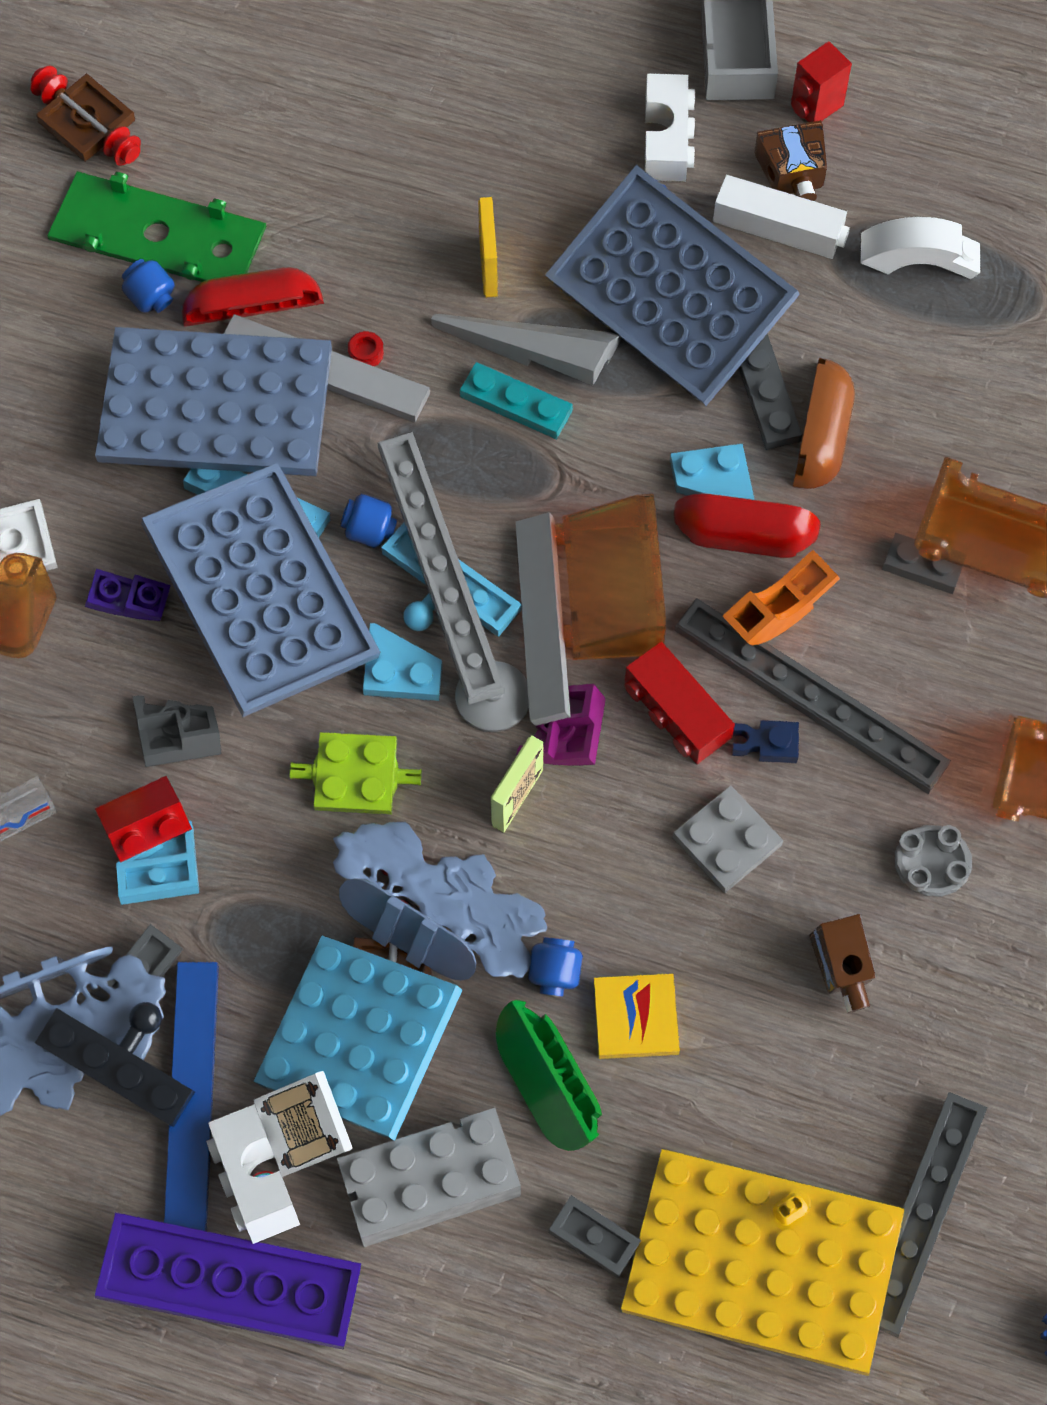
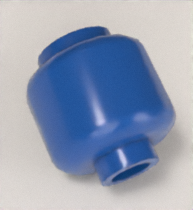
M143 259L137 260L122 274V279L124 280L122 291L140 312L146 313L155 310L157 313H160L172 303L173 298L170 295L174 290L175 283L157 261L149 260L145 262Z
M360 494L355 500H348L340 527L345 528L344 532L347 539L376 548L382 543L384 538L389 539L393 535L397 519L391 517L392 507L390 503Z
M543 937L542 943L535 944L532 947L528 979L531 983L540 985V994L563 997L564 989H574L579 985L583 955L579 949L574 948V941Z

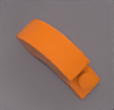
M812 550L786 575L769 588L759 593H753L750 590L723 617L749 645H759L777 637L800 621L814 609L812 604L840 578Z

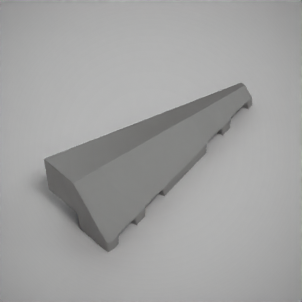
M435 314L431 318L432 327L526 366L532 360L592 386L603 366L609 364L622 339L617 333L446 314Z

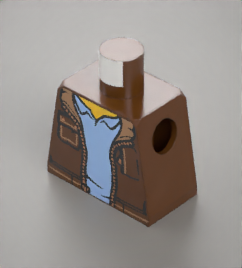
M822 121L758 131L754 153L772 189L788 194L794 193L795 196L815 201L817 199L815 189L824 186L827 171Z
M860 914L820 924L809 934L827 992L829 994L842 993L847 1013L870 1007L864 985L875 979V971ZM842 964L849 966L852 975L847 974L843 970Z

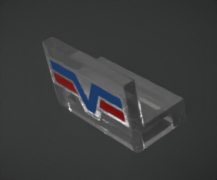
M39 776L0 795V842L57 813Z

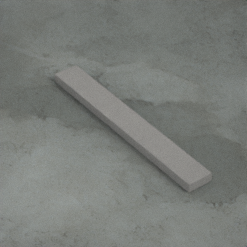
M413 432L377 442L383 464L468 705L505 694L502 679Z

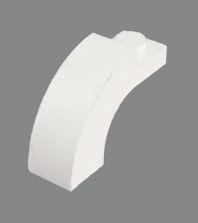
M931 217L900 218L877 224L861 233V264L888 275L904 266L931 264L972 279L980 274V243L962 236V225L952 221Z

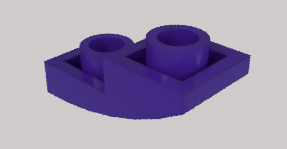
M96 568L85 607L124 617L160 621L171 585L134 574L132 580Z

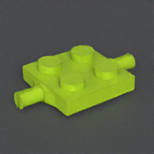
M320 732L318 754L314 764L291 762L290 779L313 780L315 786V811L392 815L393 796L398 784L421 786L422 769H399L396 759L397 736Z

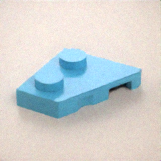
M743 444L671 453L670 463L677 493L687 496L692 494H715L754 500Z
M370 623L369 632L381 653L379 658L365 665L363 694L365 696L439 701L442 660L380 625Z
M189 821L192 830L121 863L120 861L116 863L118 896L121 905L199 893L192 821Z

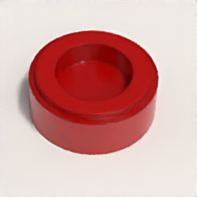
M369 331L353 335L348 342L349 357L374 367L377 366L384 356L382 339L377 334Z

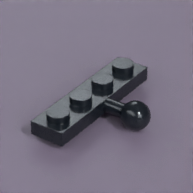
M141 1002L132 1008L129 1015L131 1027L119 1045L58 1008L55 1009L35 1041L37 1045L172 1127L175 1126L195 1093L192 1089L133 1054L144 1035L155 1032L162 1021L161 1011L155 1004L150 1002Z

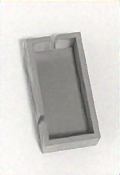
M700 0L706 100L774 99L778 66L773 0Z
M495 1108L461 1118V1127L454 1129L453 1123L449 1122L396 1139L395 1141L393 1140L337 1158L364 1247L521 1196V1184Z

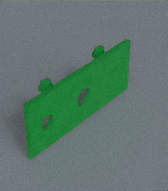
M77 171L47 235L48 240L131 263L143 259L145 262L155 260L167 273L203 282L209 279L247 273L267 226L265 222L225 212L224 209L227 203L223 200L214 198L206 207L129 186L126 184L128 175L115 172L114 175H111L110 180ZM153 224H163L169 229V233L162 241L153 242L144 236L147 227ZM219 244H227L232 248L230 255L223 258L214 256L212 251Z

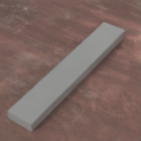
M235 314L223 333L297 338ZM331 352L327 390L416 422L430 395V387L337 352Z
M550 512L516 521L530 721L535 726L571 717L555 519Z

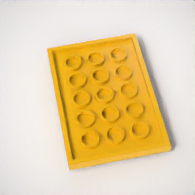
M661 1149L639 1236L641 1243L635 1252L621 1311L626 1314L869 1376L904 1208ZM797 1193L806 1202L807 1212L790 1225H783L774 1216L773 1206L789 1194Z

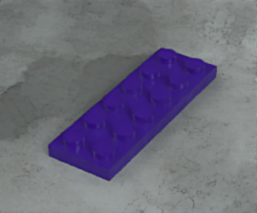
M115 1212L94 1296L95 1299L343 1350L361 1263L260 1242L253 1244L251 1240Z

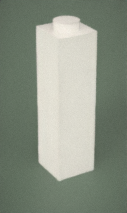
M727 174L715 202L714 223L833 259L837 246L844 248L850 227L844 226L847 211Z

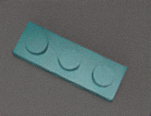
M478 362L474 364L460 388L461 398L556 440L573 411L572 403Z

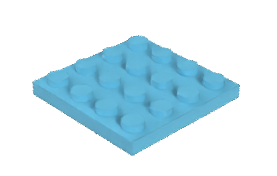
M322 935L253 1082L275 1091L315 1073L324 1071L341 1119L395 1141L462 989L455 984Z

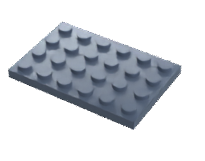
M637 165L545 274L551 282L613 332L620 335L624 341L705 406L709 404L800 295L793 286Z
M115 327L95 453L97 462L256 472L278 463L284 474L317 476L332 352L331 340Z
M278 463L142 518V527L242 717L379 658L381 652Z

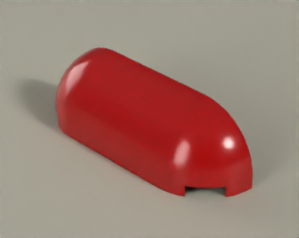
M282 267L214 278L199 283L188 293L184 301L182 319L183 325L186 327L232 319L234 314L247 317L324 304L319 285L308 273L293 267Z
M692 494L680 498L674 505L675 524L690 538L691 543L707 548L789 558L796 556L798 552L805 550L812 543L814 544L821 527L820 520L815 514L804 508L788 504L715 494Z

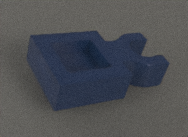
M761 720L759 729H753L746 724L735 723L733 736H743L747 739V742L745 744L733 743L732 756H745L751 752H759V761L797 763L799 758V722Z

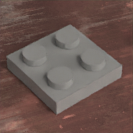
M731 785L673 832V839L724 893L778 850L784 841Z

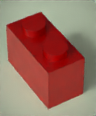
M826 42L797 62L791 106L800 118H805L808 122L823 121L843 107L845 103L852 63L831 42Z
M167 776L95 808L120 863L192 830L181 802Z

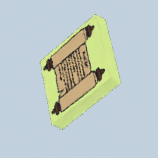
M532 735L528 737L491 796L492 826L503 833L543 771V741Z

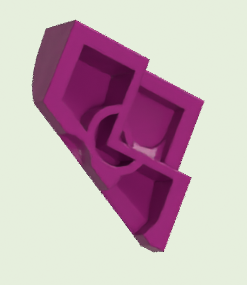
M594 683L568 686L571 717L535 726L538 730L534 737L543 741L544 764L567 766L595 765L606 698ZM522 745L518 747L516 755H518L519 751L523 747Z

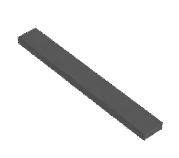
M698 598L694 600L675 625L677 633L927 794L931 792L951 762L950 759L770 644L764 642L759 645H749L724 619L723 614Z

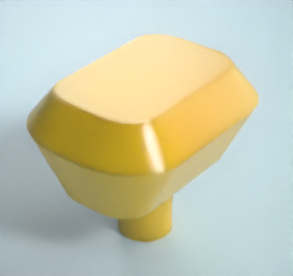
M797 1193L789 1194L773 1206L774 1216L783 1225H790L807 1212L806 1202Z

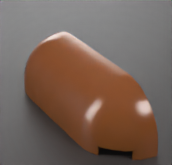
M819 358L793 487L804 489L821 487L832 481L842 466L855 400V388L849 373L840 364L829 359Z

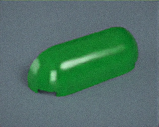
M513 1000L503 1008L496 1025V1042L500 1056L544 1136L553 1145L563 1150L574 1151L583 1148L599 1135L597 1133V1119L602 1115L600 1105L553 1021L546 1014L540 1017L532 1010L526 1008L525 1001Z

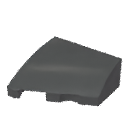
M132 696L145 767L222 754L218 724L212 706L199 704L188 706L180 701L168 700L166 706L146 704L144 696Z

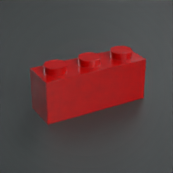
M662 641L626 666L624 683L626 691L636 702L641 700L649 709L648 714L659 729L665 728L674 738V746L682 756L686 758L690 756L696 764H699L732 739L735 723Z

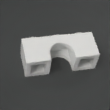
M647 74L645 123H658L668 128L663 131H646L644 171L657 181L686 182L687 168H694L695 149L694 146H688V139H694L695 118L688 117V110H694L695 89H688V75Z
M255 1104L209 1122L213 1138L206 1142L214 1163L222 1161L225 1172L218 1174L226 1197L234 1195L238 1205L230 1209L239 1232L247 1229L254 1244L300 1225L280 1171L265 1177L250 1176L252 1170L258 1164L274 1158Z

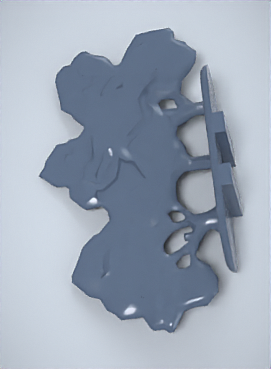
M388 822L384 825L376 823L362 824L355 833L342 832L339 836L333 838L339 849V854L333 861L335 871L343 878L350 879L346 880L339 889V898L342 906L357 922L374 932L373 940L384 947L389 942L406 952L407 957L405 960L417 968L423 963L449 979L466 980L475 973L476 959L472 950L480 956L485 971L492 977H506L512 974L517 978H522L531 965V955L521 941V937H532L538 933L546 932L547 924L544 920V909L540 904L518 893L510 895L494 894L491 886L496 874L484 854L468 856L466 860H461L458 857H442L437 865H430L424 861L421 840L406 822ZM366 867L370 868L371 870L370 877H367L363 873V870ZM379 869L386 871L388 874L389 885L386 890L382 889L384 885L382 882L377 883V870ZM394 886L403 887L402 891L398 893L392 892ZM395 896L411 899L419 906L420 912ZM470 934L476 935L477 938L472 943L464 941Z
M113 947L97 949L67 961L55 956L42 961L43 970L27 975L16 971L3 976L4 985L0 986V999L30 988L33 1001L18 1016L13 1017L0 1006V1116L13 1109L14 1102L24 1087L33 1090L35 1096L39 1098L40 1104L55 1109L69 1110L75 1094L73 1086L82 1080L85 1073L35 1043L56 1008L119 1045L131 1027L129 1022L130 1012L138 1003L150 1002L155 1004L161 1011L163 1019L164 1015L159 1001L166 993L164 987L165 978L149 975L144 969L142 961L131 955L120 957L111 966L107 977L93 976L85 972L86 966L109 956L112 953ZM69 973L77 985L70 1000L60 1005L47 1003L40 984ZM115 979L118 982V988L113 989L108 986L107 981ZM90 984L93 990L98 988L99 985L110 994V998L104 1002L91 997L86 986ZM82 992L86 999L79 1005L77 1003V996ZM155 1032L144 1035L134 1051V1055L142 1060L145 1059L152 1045V1035Z

